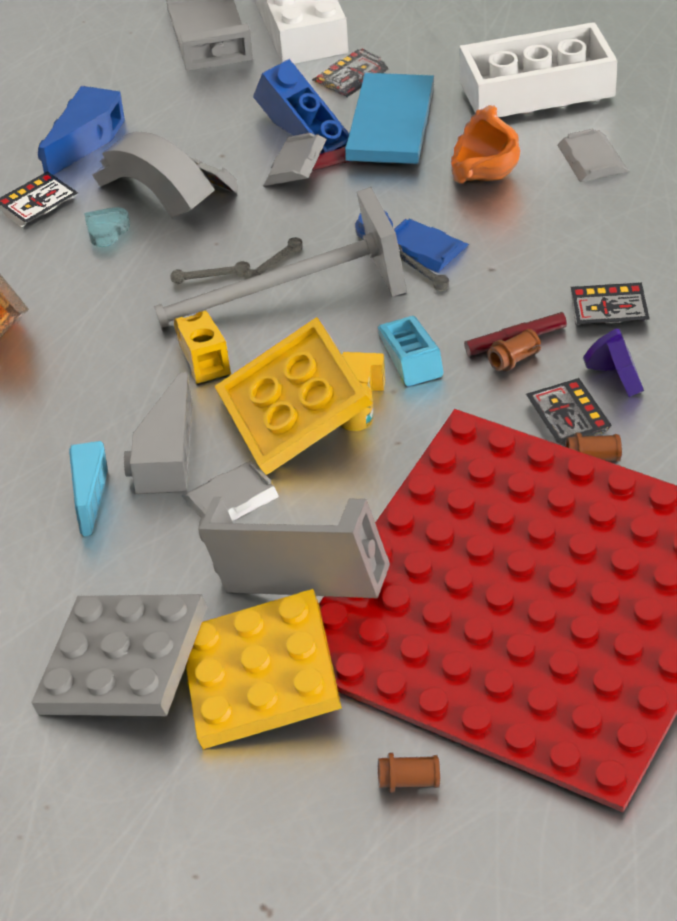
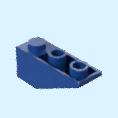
M290 59L262 73L253 98L274 124L292 136L312 133L327 139L321 153L337 150L347 145L349 132Z
M87 86L79 88L75 96L68 101L67 107L59 119L55 120L48 135L39 144L38 159L42 161L44 173L48 171L54 175L113 140L125 121L120 91Z

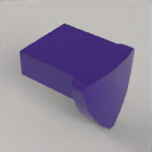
M614 329L599 338L583 356L585 366L588 369L600 371L617 370L629 397L644 391L633 358L620 329Z

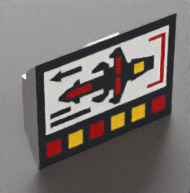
M47 171L0 197V210L6 217L22 227L40 215H45L57 208L58 205L73 198L78 192Z

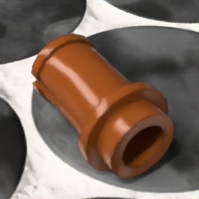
M526 329L506 341L498 340L493 342L488 350V360L495 370L510 371L514 369L517 362L539 353L541 347L536 345L541 344V341L536 332L532 329Z
M576 432L574 437L566 438L565 447L605 461H621L622 443L618 434L582 436L580 432Z
M392 752L387 754V758H378L379 788H388L389 793H395V788L404 787L439 788L440 762L438 755L429 757H394Z

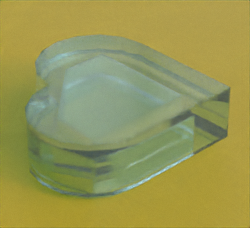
M120 207L84 213L89 239L93 245L98 247H107L114 244L118 239V235L125 233L130 228L129 213Z

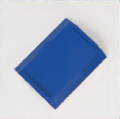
M410 218L403 220L394 228L400 256L437 273L469 245L447 235L439 229L430 228Z

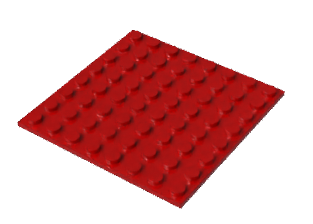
M454 409L375 522L390 563L378 598L324 596L319 602L338 692L624 813L677 715V485Z

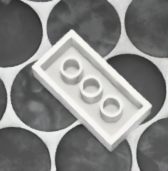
M254 0L281 63L290 59L293 64L348 53L347 19L338 0Z
M595 22L459 46L460 83L475 114L478 109H483L488 105L495 106L497 108V117L519 113L527 114L536 110L553 107L560 108L569 104L586 101H599L616 95L617 59Z

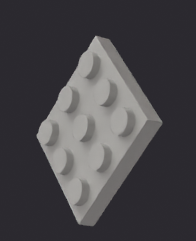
M202 594L77 596L31 702L38 715L167 716L208 607Z

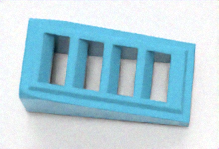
M415 316L388 322L377 327L378 334L406 386L410 387L443 376L444 371L440 349Z
M101 441L75 444L69 448L75 510L79 531L83 536L92 535L108 474L104 443Z

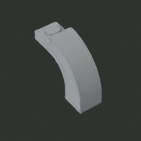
M132 132L123 136L102 153L104 157L100 162L103 167L92 174L100 187L120 177H131L142 182L157 196L171 218L193 209L215 190L202 170L186 153L168 140L147 132Z

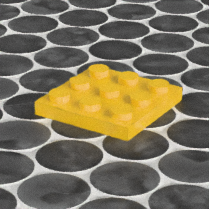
M318 317L214 386L255 461L266 475L373 404Z
M314 589L201 623L186 663L197 739L202 749L342 709L319 603Z

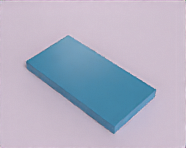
M365 73L345 149L346 160L418 164L434 89V75Z

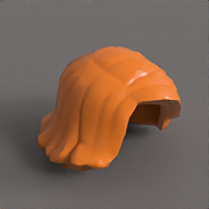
M488 105L483 109H478L476 114L471 117V120L466 123L463 135L458 137V141L454 146V155L451 157L453 181L463 184L465 181L502 180L517 165L520 156L518 134L512 127L497 117V108L495 106Z

